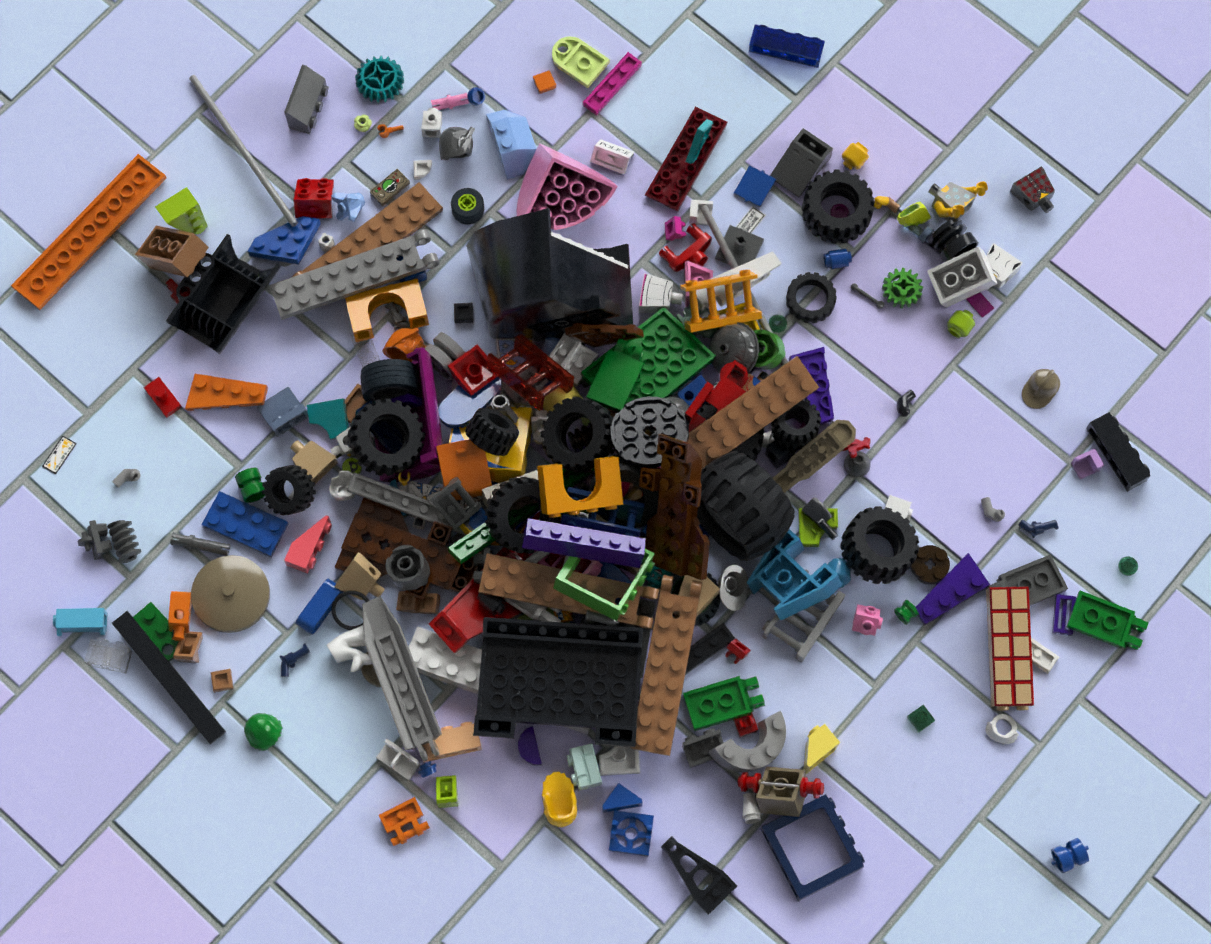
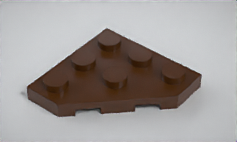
M574 323L571 327L565 328L566 336L594 348L617 343L619 338L629 341L644 337L643 330L633 324L624 326Z

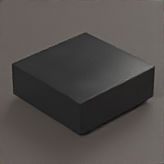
M454 303L455 323H473V303Z

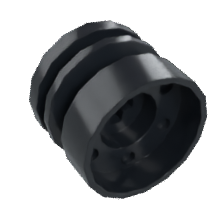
M959 217L953 218L941 225L928 239V242L934 246L936 252L943 250L940 253V257L944 262L976 248L979 243L971 232L964 234L967 227L965 224H962V220Z

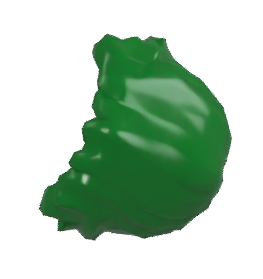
M256 713L246 722L244 733L252 747L266 751L276 744L281 736L283 727L281 721L276 717L266 713Z

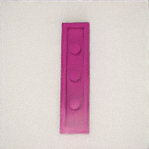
M627 52L582 102V105L597 116L642 66V62Z

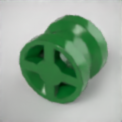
M905 600L901 607L894 609L898 619L906 625L912 617H916L919 614L916 607L908 600Z

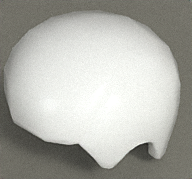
M339 471L337 477L331 478L329 491L331 496L337 501H347L356 495L347 491L353 476L350 471Z

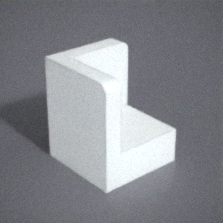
M691 200L689 224L708 225L700 208L707 205L712 215L713 201Z

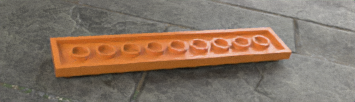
M137 154L23 272L11 287L41 310L166 179V175L141 155Z

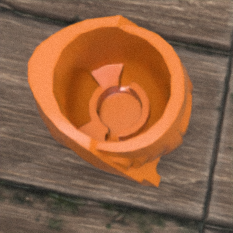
M417 327L414 329L401 328L391 335L382 352L390 359H402L413 362L414 360L407 358V354L413 352L416 348H425L427 345L424 344Z

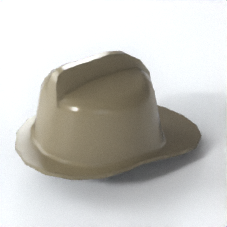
M1039 369L1035 371L1022 389L1024 403L1033 409H1040L1049 404L1060 388L1058 375L1053 369Z

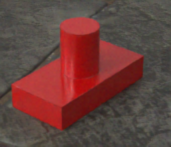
M157 377L143 387L166 418L182 407L160 377Z

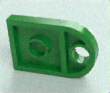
M150 602L133 618L162 653L165 646H173L171 654H164L168 661L174 659L173 655L179 641L172 640V632L169 631L167 618Z

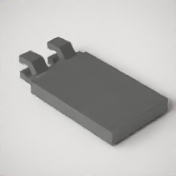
M1051 554L999 575L996 580L997 582L988 586V588L1029 587L1030 606L1065 592L1068 589Z

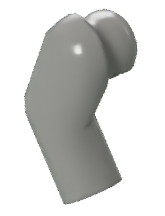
M990 497L981 499L986 517L995 522L1004 519L1005 512L1002 509L997 510L993 508Z

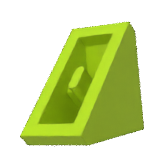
M456 775L436 777V802L438 808L458 807Z

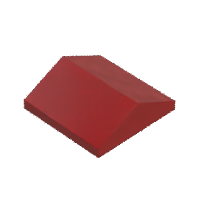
M478 344L447 366L458 385L470 396L501 375V372Z

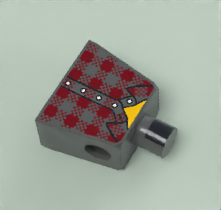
M1042 166L1013 183L1010 192L1029 210L1032 211L1040 206L1045 213H1048L1054 208L1050 199L1053 197L1055 189Z

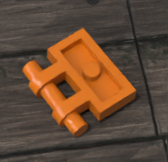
M415 797L379 814L387 834L393 831L397 834L396 837L390 839L393 846L400 843L404 844L407 842V839L415 835L420 836L424 834L423 831L430 828L427 821L421 824L417 821V819L424 815ZM412 823L414 828L403 833L401 827Z

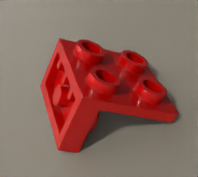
M326 178L298 179L294 194L295 218L302 216L332 218L334 180Z

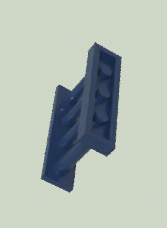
M568 487L567 494L576 501L585 499L592 493ZM623 499V505H617V509L605 510V507L598 508L597 512H589L588 518L563 513L560 524L639 537L641 530L634 527L635 522L641 523L645 503ZM596 515L608 516V521L596 520ZM616 518L627 520V527L616 525Z

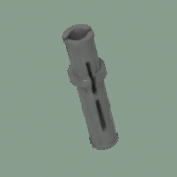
M174 532L171 537L179 540H170L171 545L187 547L188 550L198 549L228 556L230 551L222 550V548L230 549L231 546L226 543L196 538L195 535L186 536Z

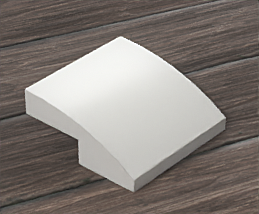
M564 333L545 361V365L564 379H567V381L578 386L583 379L580 375L581 372L597 359L598 354L583 346L580 341L570 338Z

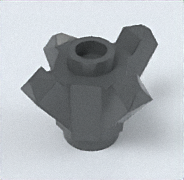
M504 395L495 396L492 402L485 407L503 414L513 423H516L518 420V416L511 409L513 402Z

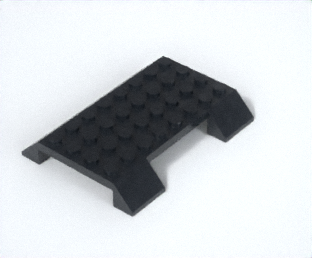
M484 617L477 712L473 736L514 739L516 723L596 728V745L635 747L643 628Z

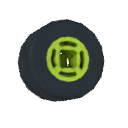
M462 188L452 196V215L458 222L468 225L474 224L482 218L485 209L480 192L472 188Z

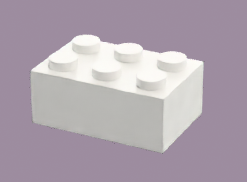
M976 247L927 270L939 301L946 308L998 284L984 250L980 247Z

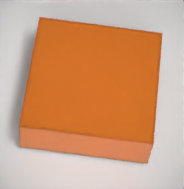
M550 70L533 76L539 94L556 88V83Z

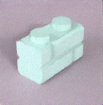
M593 744L570 748V755H566L569 767L573 766L575 774H571L573 785L578 786V790L601 786L602 780Z

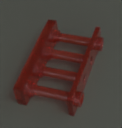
M522 334L515 337L514 349L499 359L492 353L488 354L486 368L539 411L543 410L544 398L556 389L561 388L566 393L573 389L574 376ZM518 355L526 360L512 370L505 365V363ZM531 366L539 370L538 373L527 380L522 379L518 375ZM544 377L553 382L539 392L532 387L533 384Z

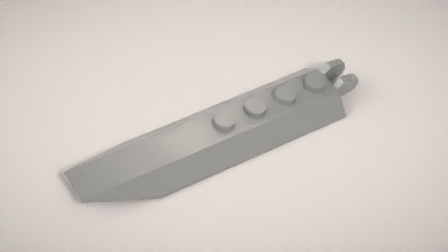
M381 596L362 604L364 643L405 750L418 748L422 760L426 761L428 760V754L423 745L429 743L432 753L435 756L439 755L440 753L434 740L442 735L402 628Z

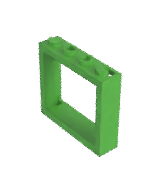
M645 549L641 563L642 566L618 606L568 581L581 560L578 557L569 556L555 579L553 589L617 621L620 615L624 616L627 612L629 600L633 601L638 592L636 590L637 587H642L647 577L645 576L646 572L650 573L655 563L652 561L655 553Z

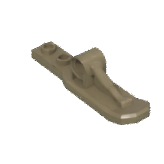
M837 419L793 455L787 466L773 477L774 481L786 493L799 481L809 479L855 441L856 428L848 420Z

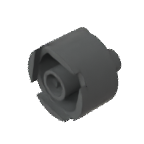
M411 545L395 548L391 556L386 560V571L396 586L401 590H415L426 585L430 574V566L423 554Z

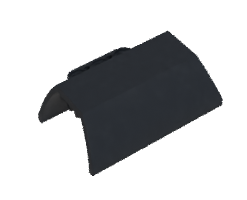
M226 234L212 255L206 253L204 258L195 266L194 272L188 277H184L177 286L176 294L179 303L166 322L209 346L218 354H221L281 265L277 263L275 267L261 271L238 259L232 246L231 236ZM205 262H211L207 267L202 266ZM194 277H200L199 281H192ZM183 292H190L186 297L181 296Z

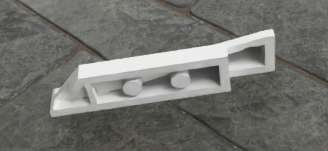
M770 252L711 279L739 274L741 270H751V272L758 276L757 279L750 280V287L752 288L770 276V271L782 263L774 252ZM742 281L732 283L733 297L735 299L744 293ZM725 285L715 286V299L719 306L722 307L727 304ZM707 288L696 290L698 307L701 311L709 306Z

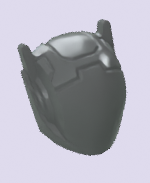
M449 127L444 130L439 139L441 160L471 156L473 149L472 134L475 128L470 127L469 130H466L462 127Z

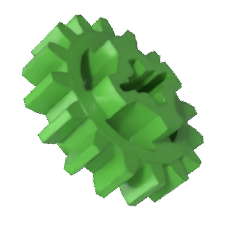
M896 268L894 269V274L889 272L888 278H884L882 290L885 291L883 297L888 296L887 302L893 301L894 307L900 304V308H903L904 304H906L909 308L911 302L916 304L917 298H921L923 286L920 285L922 279L917 280L918 274L912 275L911 269L905 272V268H902L901 272H899Z

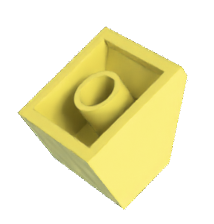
M825 724L821 727L815 726L807 736L808 740L805 745L804 758L806 774L831 755L840 744V741Z

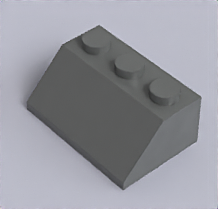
M303 64L284 113L289 129L310 134L311 129L316 126V116L322 110L323 97L327 96L329 87L324 77Z

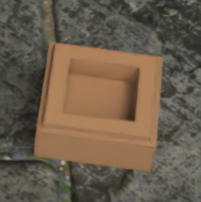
M231 669L211 672L214 693L234 689Z

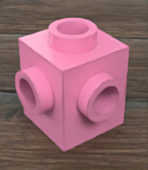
M857 604L852 631L875 636L876 630L881 629L883 618L880 617V609Z

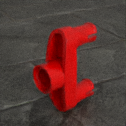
M692 223L686 232L696 241L679 256H676L668 246L663 247L664 250L661 249L659 255L669 263V267L674 272L683 270L686 261L703 266L708 260L704 252L710 246L712 237L707 232L704 233L695 223Z

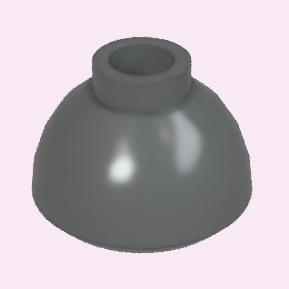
M857 451V457L851 458V455L848 454L844 460L846 472L853 477H862L870 470L871 462L864 452Z

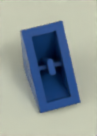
M618 783L602 805V811L606 813L614 810L640 807L643 802L640 797Z

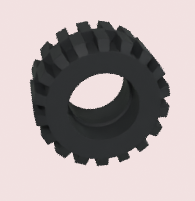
M808 399L806 401L801 400L772 421L771 433H774L773 438L775 440L778 439L779 445L785 444L787 449L789 447H793V450H797V447L802 449L818 435L821 417L819 410H816L815 404L811 405V401ZM796 418L802 420L806 426L796 429L790 427L786 421Z
M478 408L465 429L466 435L477 447L497 456L507 455L519 436V430L509 418L488 408Z
M294 465L279 467L270 471V474L265 477L267 481L263 482L262 485L265 487L262 490V494H265L266 497L264 502L269 503L267 507L269 509L273 508V512L276 514L280 513V515H291L305 511L306 508L311 506L310 502L314 501L313 495L316 494V490H313V486H316L315 482L311 481L312 475H307L308 471L301 469V466ZM286 480L292 484L294 489L292 500L286 496L284 491Z

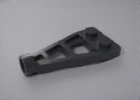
M673 836L661 846L670 857L694 901L708 915L737 887L723 870L678 843ZM674 846H676V849L674 851H670ZM683 856H689L697 864L689 873L680 864V859ZM699 870H704L713 876V882L704 890H700L693 879L694 874Z

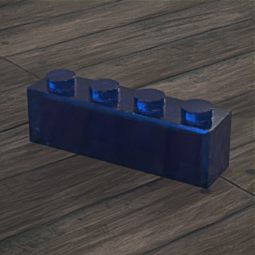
M755 24L748 52L819 68L825 41L818 37H807L800 33H790L783 29H773L766 25Z

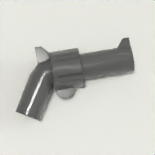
M394 302L385 305V308L389 309L392 315L391 319L395 325L394 330L410 328L409 322H406L407 318L402 316L401 313L399 314Z

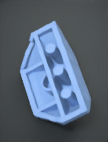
M506 110L486 114L506 178L511 179L525 175L536 152V146L526 117Z

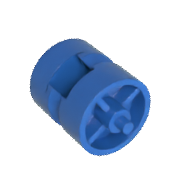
M1079 838L1068 841L1066 847L1057 846L1051 849L1054 860L1051 864H1056L1061 873L1068 872L1074 868V864L1081 866L1089 862V856L1086 851L1089 847H1084Z

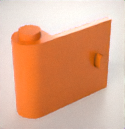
M470 439L436 446L444 483L443 488L453 478L458 477L464 489L474 498L482 496V489L492 486L486 453ZM456 490L451 493L456 501L463 500Z

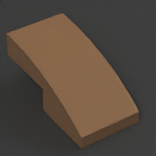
M399 591L396 610L420 614H438L440 595L437 593H427L424 600L406 594L405 591Z

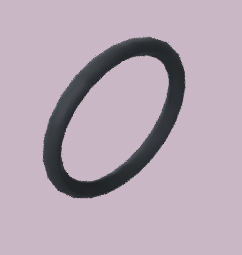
M346 591L335 598L331 611L333 619L340 627L352 630L362 626L363 623L357 626L343 624L336 615L335 608L337 602L346 595H357L364 599L365 602L370 600L360 592Z

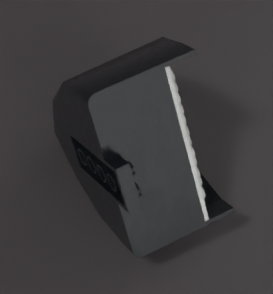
M546 208L489 224L475 231L466 245L489 334L493 339H534V342L545 341L547 337L561 339L565 333V328L571 327L574 323L624 326L633 324L629 244L601 249L587 248L581 243L572 241V239L562 237L561 234L551 232L550 209Z

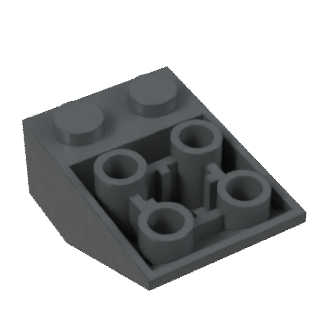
M803 128L791 142L770 176L775 178V182L800 197L810 182L813 181L830 160L833 148Z

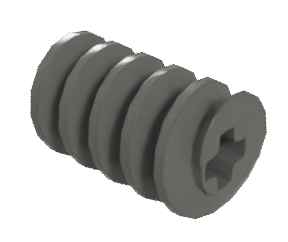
M118 520L107 526L110 529L111 540L115 543L114 549L117 550L116 555L119 557V563L131 562L142 552L141 549H135L139 546V542H132L137 538L136 535H130L135 531L134 528H128L132 525V521Z

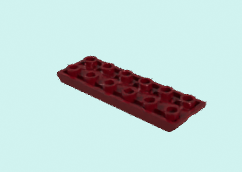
M695 106L646 191L645 196L675 211H679L728 122ZM706 119L713 121L709 136L703 144L698 158L692 164L685 162L697 128Z

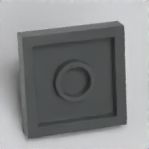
M732 225L729 226L724 237L738 266L756 259L764 242V238ZM719 247L715 259L729 264Z

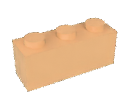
M464 722L460 724V727L453 728V726L442 727V735L434 740L440 754L435 756L431 751L429 743L424 744L423 747L428 754V760L423 761V763L482 750L479 736H473L474 724L472 722Z

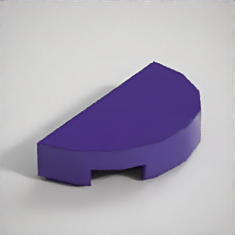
M531 726L520 735L518 751L522 759L535 766L542 765L534 728Z

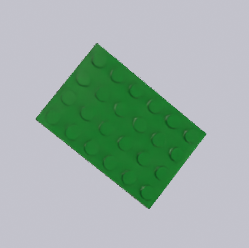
M665 307L661 308L638 327L643 330V338L626 341V348L623 353L633 356L636 345L644 348L643 356L640 362L644 363V366L627 403L641 397H670L712 363L716 357L697 337L687 331L685 326ZM616 345L609 350L614 352ZM607 352L581 372L580 375L590 386Z

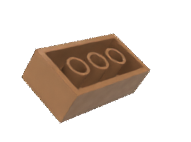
M156 225L135 256L150 269L188 277L194 272L197 263L204 258L209 247L194 233Z

